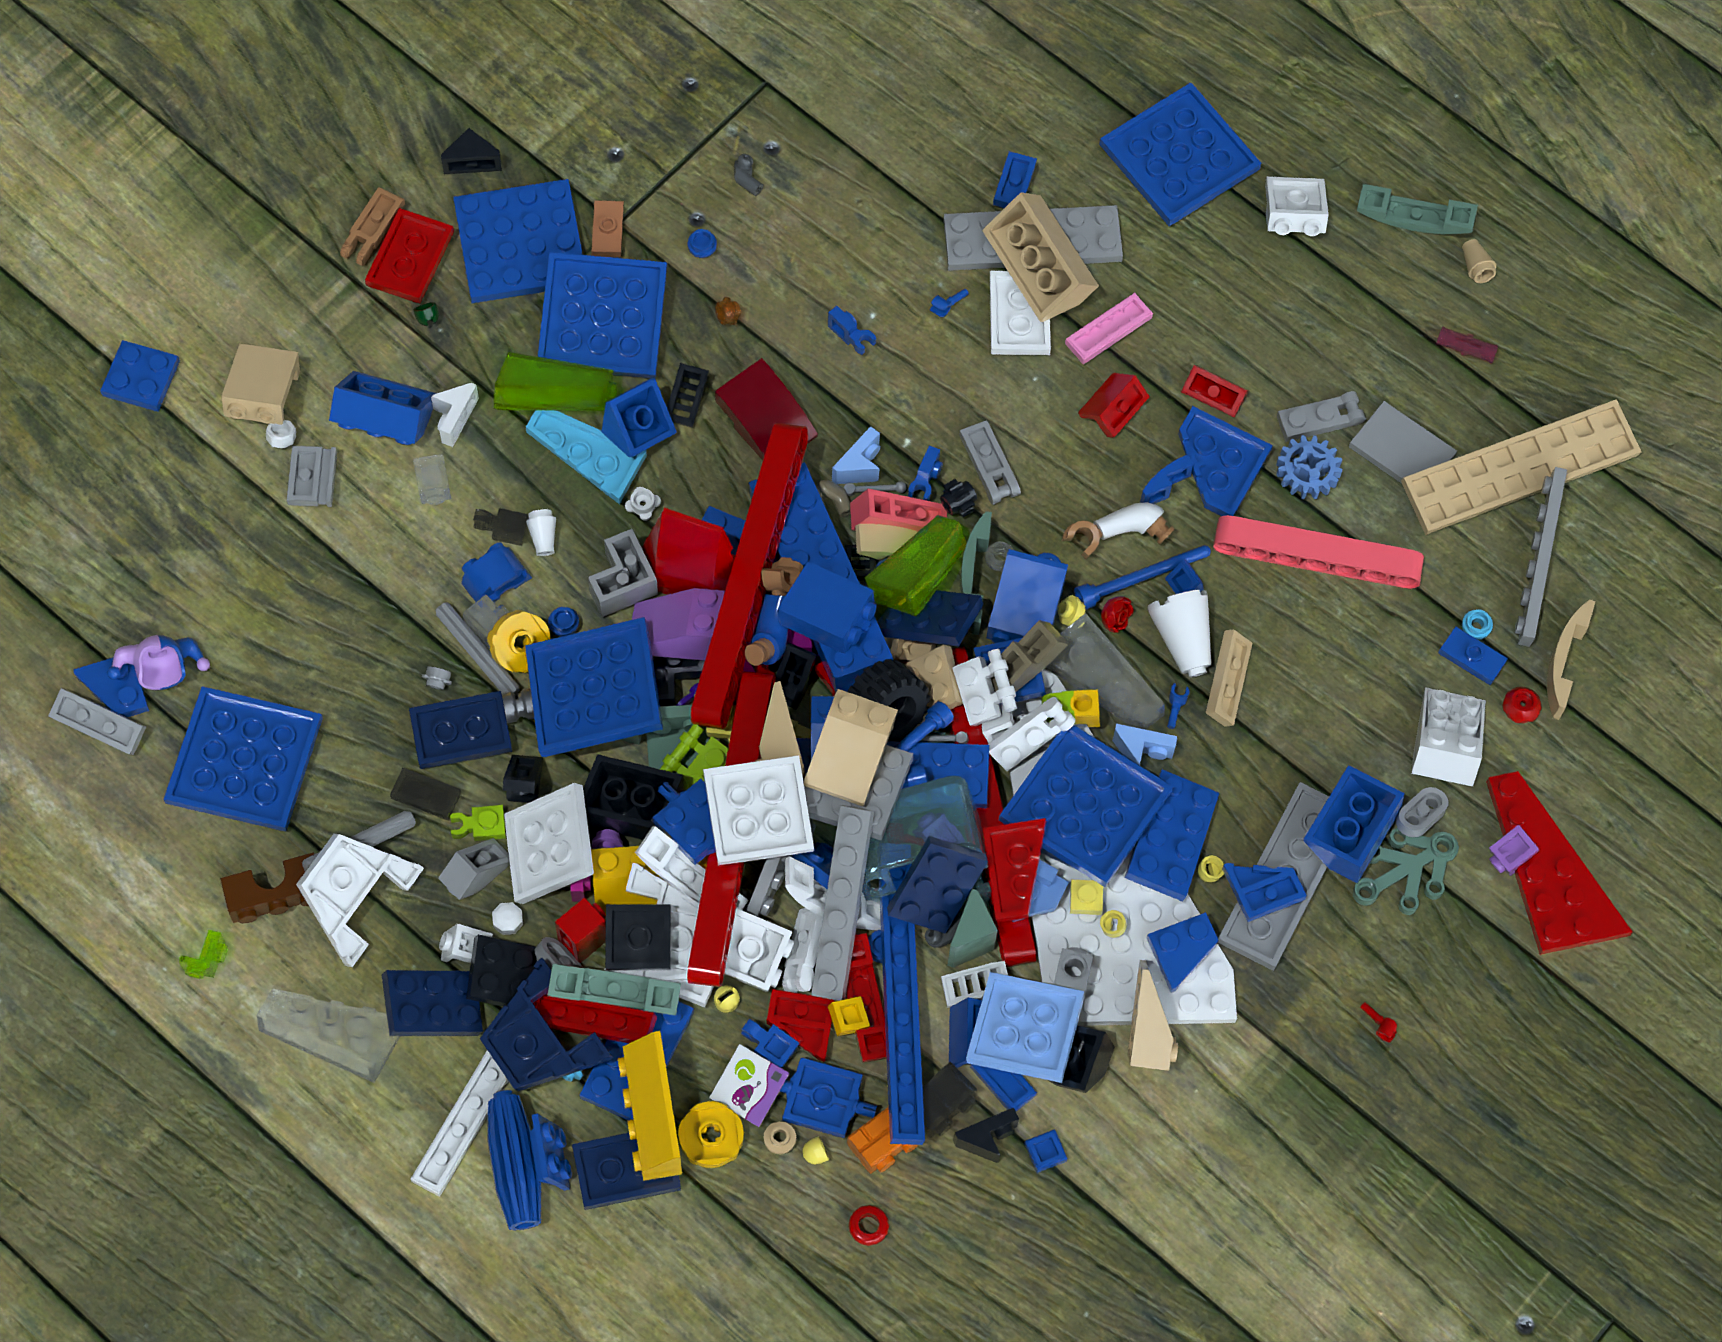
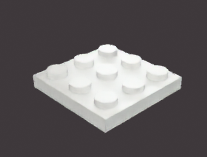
M799 755L703 769L718 866L814 851Z
M572 783L504 814L514 902L525 904L594 874L583 785Z

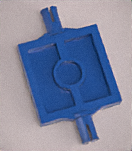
M700 779L686 791L679 794L668 782H664V787L661 785L658 788V792L669 803L652 817L653 823L679 845L677 848L696 865L707 855L716 852L705 782Z
M802 1057L800 1058L796 1073L790 1081L785 1080L779 1091L786 1093L787 1100L782 1121L844 1139L849 1122L853 1119L855 1113L874 1118L877 1105L859 1101L862 1074Z

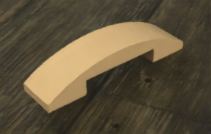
M1588 600L1571 617L1559 637L1550 659L1547 674V696L1552 716L1558 720L1566 708L1573 683L1571 680L1561 678L1572 637L1582 640L1586 633L1596 602L1593 600Z

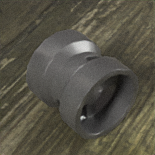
M531 688L523 689L521 693L516 695L511 691L502 693L507 723L517 722L519 717L534 719Z

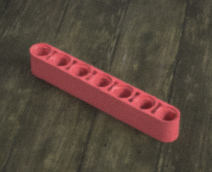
M1229 515L1219 517L1213 545L1216 551L1227 555L1408 589L1420 586L1424 561L1422 553L1411 549Z

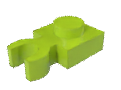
M503 805L472 807V816H466L459 812L450 815L451 823L460 822L463 824L460 829L451 830V835L454 839H462L468 833H473L474 841L506 838Z

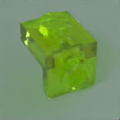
M208 930L199 959L180 956L179 963L186 975L197 979H203L204 976L214 978L218 964L224 962L228 950V945L225 944L226 942L221 932Z

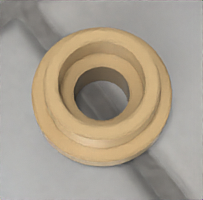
M774 1122L764 1132V1144L774 1154L788 1153L796 1143L795 1130L786 1122ZM782 1132L786 1135V1139L782 1142H777L774 1139V1135Z

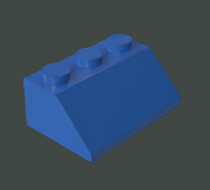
M352 371L334 387L329 421L338 423V426L344 429L358 428L365 430L368 435L374 437H391L400 444H415L425 433L433 411L431 397L437 393Z
M1348 765L1304 837V842L1330 870L1358 883L1402 808L1405 793Z

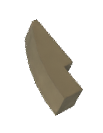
M1039 620L1019 642L1013 641L1001 654L1002 660L1007 662L1008 670L1006 673L1010 686H1014L1015 692L1039 674L1069 645L1050 622ZM994 676L991 677V682L994 691L996 692L998 690V686Z

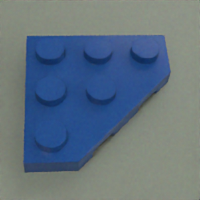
M1192 406L1179 429L1178 435L1185 455L1189 454L1194 463L1192 474L1204 508L1220 516H1235L1269 456L1273 445Z

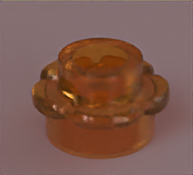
M724 297L723 301L716 303L715 311L719 322L722 325H735L741 316L739 304L736 301H731L729 297Z

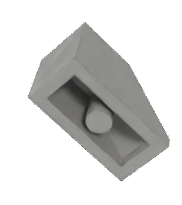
M494 838L457 851L438 879L447 887L452 895L461 900L478 893L510 865L509 853Z

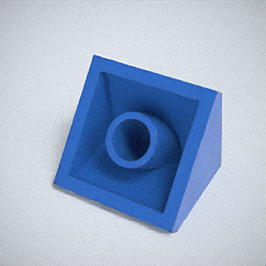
M650 378L606 402L601 432L628 457H633L677 433L655 378Z

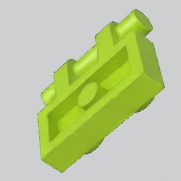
M694 724L687 733L685 731L679 737L681 741L670 755L667 754L663 758L662 762L664 764L660 768V770L676 771L678 774L683 775L689 788L700 779L705 782L703 769L725 766L728 748L713 736H711L705 746L698 742L697 739L704 730ZM692 748L698 755L690 766L686 768L680 762Z

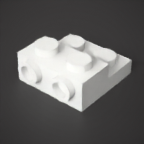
M1266 177L1267 231H1276L1279 235H1286L1290 232H1304L1308 236L1326 233L1329 214L1324 179Z
M736 908L725 974L765 992L769 990L770 986L776 988L782 974V970L778 969L781 958H788L795 942L790 939L792 931Z

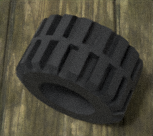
M885 659L883 663L878 661L871 668L868 666L864 669V672L855 678V683L849 687L847 692L898 710L888 742H896L897 740L901 741L918 724L922 723L924 720L923 716L929 708L927 704L930 702V696L928 695L929 689L925 683L904 664L897 660L893 662L891 659Z

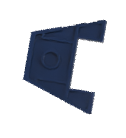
M543 958L536 962L533 972L526 981L523 980L517 988L518 992L507 1006L504 1005L480 1037L483 1045L517 1092L613 1059L595 1032L567 1052L542 1017L534 1002L548 993L551 969Z

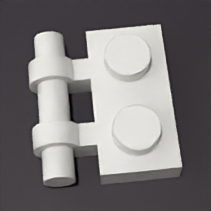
M999 649L988 652L990 660L988 666L986 665L985 658L978 656L952 667L970 726H978L1002 716L998 705L1000 703H1003L1005 712L1017 709L1014 699L1016 697L1015 688L1010 686L1006 673L1008 665L1006 660H1002ZM994 676L998 686V690L996 692L994 691L991 682V677Z

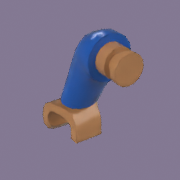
M781 557L779 561L772 564L771 569L764 568L761 570L763 585L766 591H772V594H765L754 637L751 640V644L745 649V657L751 665H772L781 658L786 650L789 629L780 625L777 609L803 569V565L800 562L793 561L792 558Z

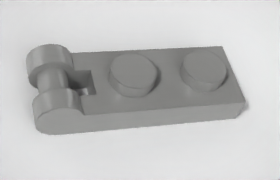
M1355 391L1347 392L1340 397L1280 410L1276 416L1285 442H1289L1291 439H1300L1302 435L1310 437L1356 426L1366 420L1363 410L1358 407L1359 398ZM1346 408L1348 414L1341 416L1339 410Z
M986 420L960 430L959 436L981 479L990 503L994 505L1001 502V498L1009 495L1013 498L1020 495L1019 484L988 421ZM1003 478L1005 484L997 487L994 481Z

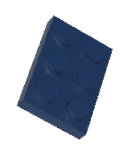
M900 586L879 619L878 625L883 636L887 638L959 646L984 604L981 595Z
M501 691L409 708L420 769L513 752Z
M928 836L888 905V916L946 933L988 862L986 854Z
M386 970L381 974L389 1036H479L483 1032L479 1001L466 999L470 971Z
M629 1133L572 1144L584 1210L681 1190L679 1175L643 1181L642 1171L635 1172L632 1152L638 1151L637 1139L630 1140Z

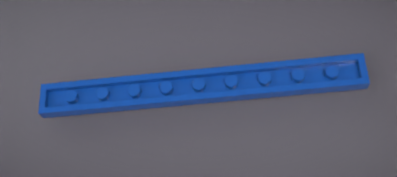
M880 844L877 850L890 1144L923 1145L925 1141L915 924L888 916L887 911L888 905L912 866L911 845Z

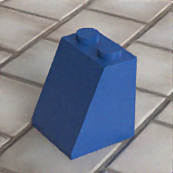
M1009 549L988 624L986 639L999 643L1023 638L1039 620L1050 622L1053 626L1064 590L1068 564Z

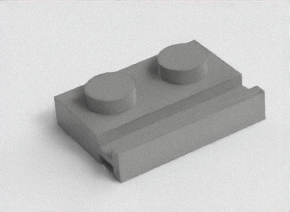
M292 446L287 491L288 505H327V507H332L337 462L336 447L323 449V447Z

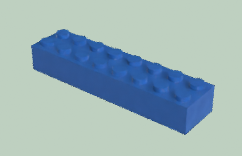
M804 462L800 468L778 545L777 561L781 557L792 558L793 561L800 562L803 568L807 561L859 583ZM758 479L748 482L751 500ZM875 616L870 621H865L861 628L862 633L858 642L855 645H851L846 654L812 639L835 693L837 689L847 692L849 687L855 683V678L858 675L860 676L868 666L871 668L874 663L878 661L883 663L885 659L893 661V656Z

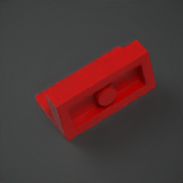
M1112 373L1079 410L1078 414L1081 418L1094 419L1106 437L1114 438L1150 396L1135 375Z

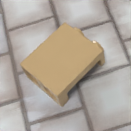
M239 343L221 396L224 416L282 425L284 421L283 408L292 380H298L300 374L298 352Z

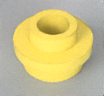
M1070 595L1066 597L1058 606L1059 621L1064 625H1077L1084 617L1085 605L1076 596Z

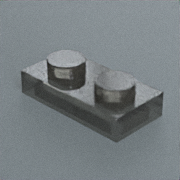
M402 768L390 793V797L395 801L449 821L450 815L453 813L460 798L461 790L409 769Z

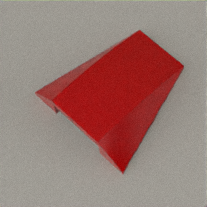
M664 507L641 547L657 579L658 592L669 595L693 588L725 591L735 555L731 554L733 547L724 528Z

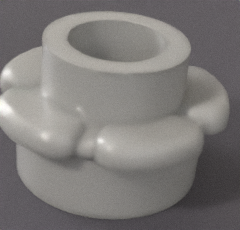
M427 666L426 674H422V678L427 680L426 686L444 690L445 685L452 684L449 681L451 677L450 671Z

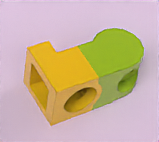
M1098 689L1061 691L1042 696V704L1048 699L1056 697L1062 704V709L1069 711L1075 718L1074 724L1100 727ZM1048 717L1045 720L1049 723L1054 718Z

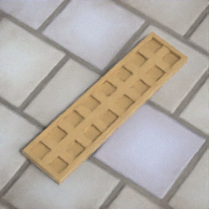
M1616 399L1406 476L1401 480V483L1426 535L1542 492L1545 476L1550 477L1555 467L1567 469L1565 483L1637 457L1641 453V449Z

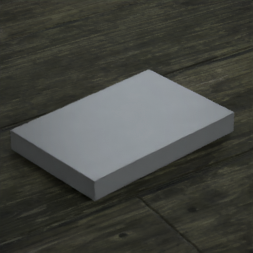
M1385 401L1349 444V448L1400 483L1406 476L1452 460L1457 453V450Z

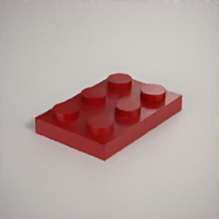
M399 208L365 278L366 286L421 304L454 234V227Z

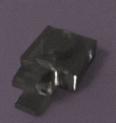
M499 508L497 516L486 510L476 509L473 521L475 522V529L492 531V540L522 546L527 529L526 521L529 517L525 513Z

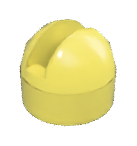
M1213 855L1205 857L1198 866L1200 879L1209 883L1218 881L1224 875L1222 870L1223 861ZM1206 864H1209V866H1208L1209 874L1207 873Z
M1110 910L1104 913L1100 919V926L1105 935L1117 938L1124 934L1127 923L1121 912ZM1113 919H1118L1116 931H1112Z
M724 985L716 990L714 1004L719 1011L729 1013L734 1011L739 1005V993L733 986ZM729 992L733 993L732 995L724 999L722 1002H720L719 999L721 997H723Z
M819 1136L805 1143L802 1151L803 1157L807 1162L815 1165L829 1160Z

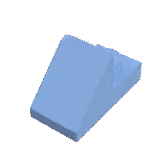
M870 427L832 467V481L835 484L876 482L879 480V468L871 462L880 450V433Z
M1116 724L1112 741L1123 756L1140 766L1142 753H1146L1151 758L1158 760L1172 759L1177 736Z

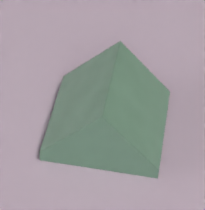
M975 889L971 890L950 945L947 966L952 968L994 950L998 930L979 891Z

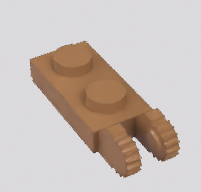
M377 188L350 229V235L343 244L340 255L348 259L356 249L357 242L359 241L364 245L356 257V263L364 266L372 256L373 249L378 247L389 230L398 209H403L405 206V200L382 188Z

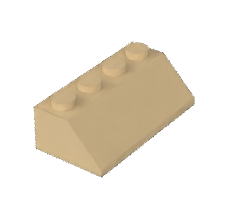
M1021 192L982 230L1040 322H1044L1080 305L1099 287L1041 195Z

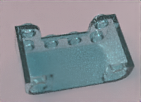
M947 776L901 789L882 841L870 837L862 888L866 901L896 893L889 870L912 864L928 836L986 854L980 816L965 779L960 776ZM873 879L885 881V884L880 888L874 889L870 887V881Z

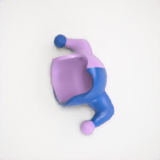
M153 635L145 638L139 644L127 645L116 649L112 667L108 669L107 675L111 679H118L121 675L120 668L124 664H131L135 667L139 684L142 687L150 690H163L176 686L183 681L186 676L185 657L194 659L200 671H207L210 668V662L204 658L200 647L193 638L188 637L174 641L168 636Z

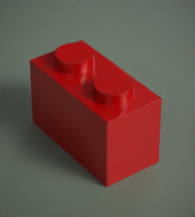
M584 897L555 921L558 941L568 949L579 963L583 962L606 943L605 912L597 903L594 902L591 905Z

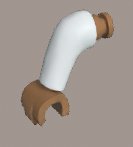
M1149 502L1135 503L1093 521V523L1083 520L1070 525L1063 533L1061 541H1072L1075 534L1085 535L1090 543L1089 547L1081 555L1087 559L1099 545V539L1104 540L1131 531L1139 532L1142 535L1146 531L1151 537L1155 535L1158 538L1157 542L1161 544L1175 528L1173 526L1169 528L1166 525L1167 521L1161 516L1165 511L1158 505Z

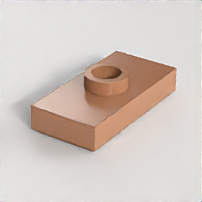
M594 200L592 256L621 257L624 201Z

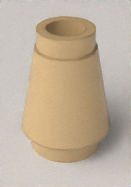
M1471 239L1465 242L1462 249L1469 277L1476 283L1490 281L1496 275L1495 261L1478 240Z

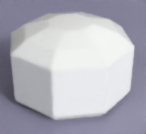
M284 420L282 425L268 424L266 440L272 447L283 449L294 444L296 428L291 421Z
M513 902L500 903L492 912L493 927L502 935L516 934L523 926L522 910Z

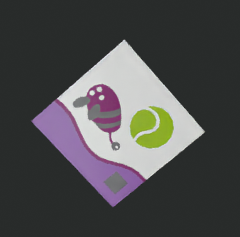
M739 1044L709 1098L726 1105L727 1108L737 1115L760 1127L789 1073Z

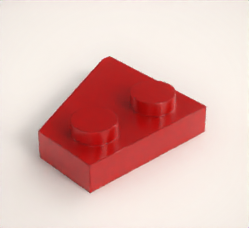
M772 989L767 1024L771 1027L774 1024L798 1041L802 1049L818 1060L825 1062L832 1024L828 1006L835 1002V1000Z

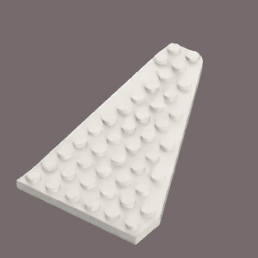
M1046 669L1042 670L1046 694L1066 691L1055 674ZM1042 697L1016 702L1017 709L1013 710V720L1015 723L1042 704ZM1074 724L1094 737L1087 724ZM1056 736L1009 770L1013 796ZM1133 847L1106 887H1103L1102 915L1107 911L1116 910L1124 915L1127 923L1123 935L1111 938L1105 935L1101 929L1100 919L1102 915L1070 914L1071 879H1092L1080 871L1041 853L1040 860L1058 869L1056 875L1069 882L1053 912L1032 916L1041 982L1054 985L1062 948L1077 947L1087 951V954L1094 955L1078 1026L1131 1025L1140 960H1146L1168 1024L1236 1023L1234 970L1218 944L1202 959L1197 968L1183 980L1178 989L1171 993L1147 941L1149 933L1200 915L1188 893L1182 902L1124 878L1134 850ZM1113 919L1112 931L1117 930L1118 919ZM1070 966L1065 969L1069 976L1077 977L1081 975V971L1077 967Z

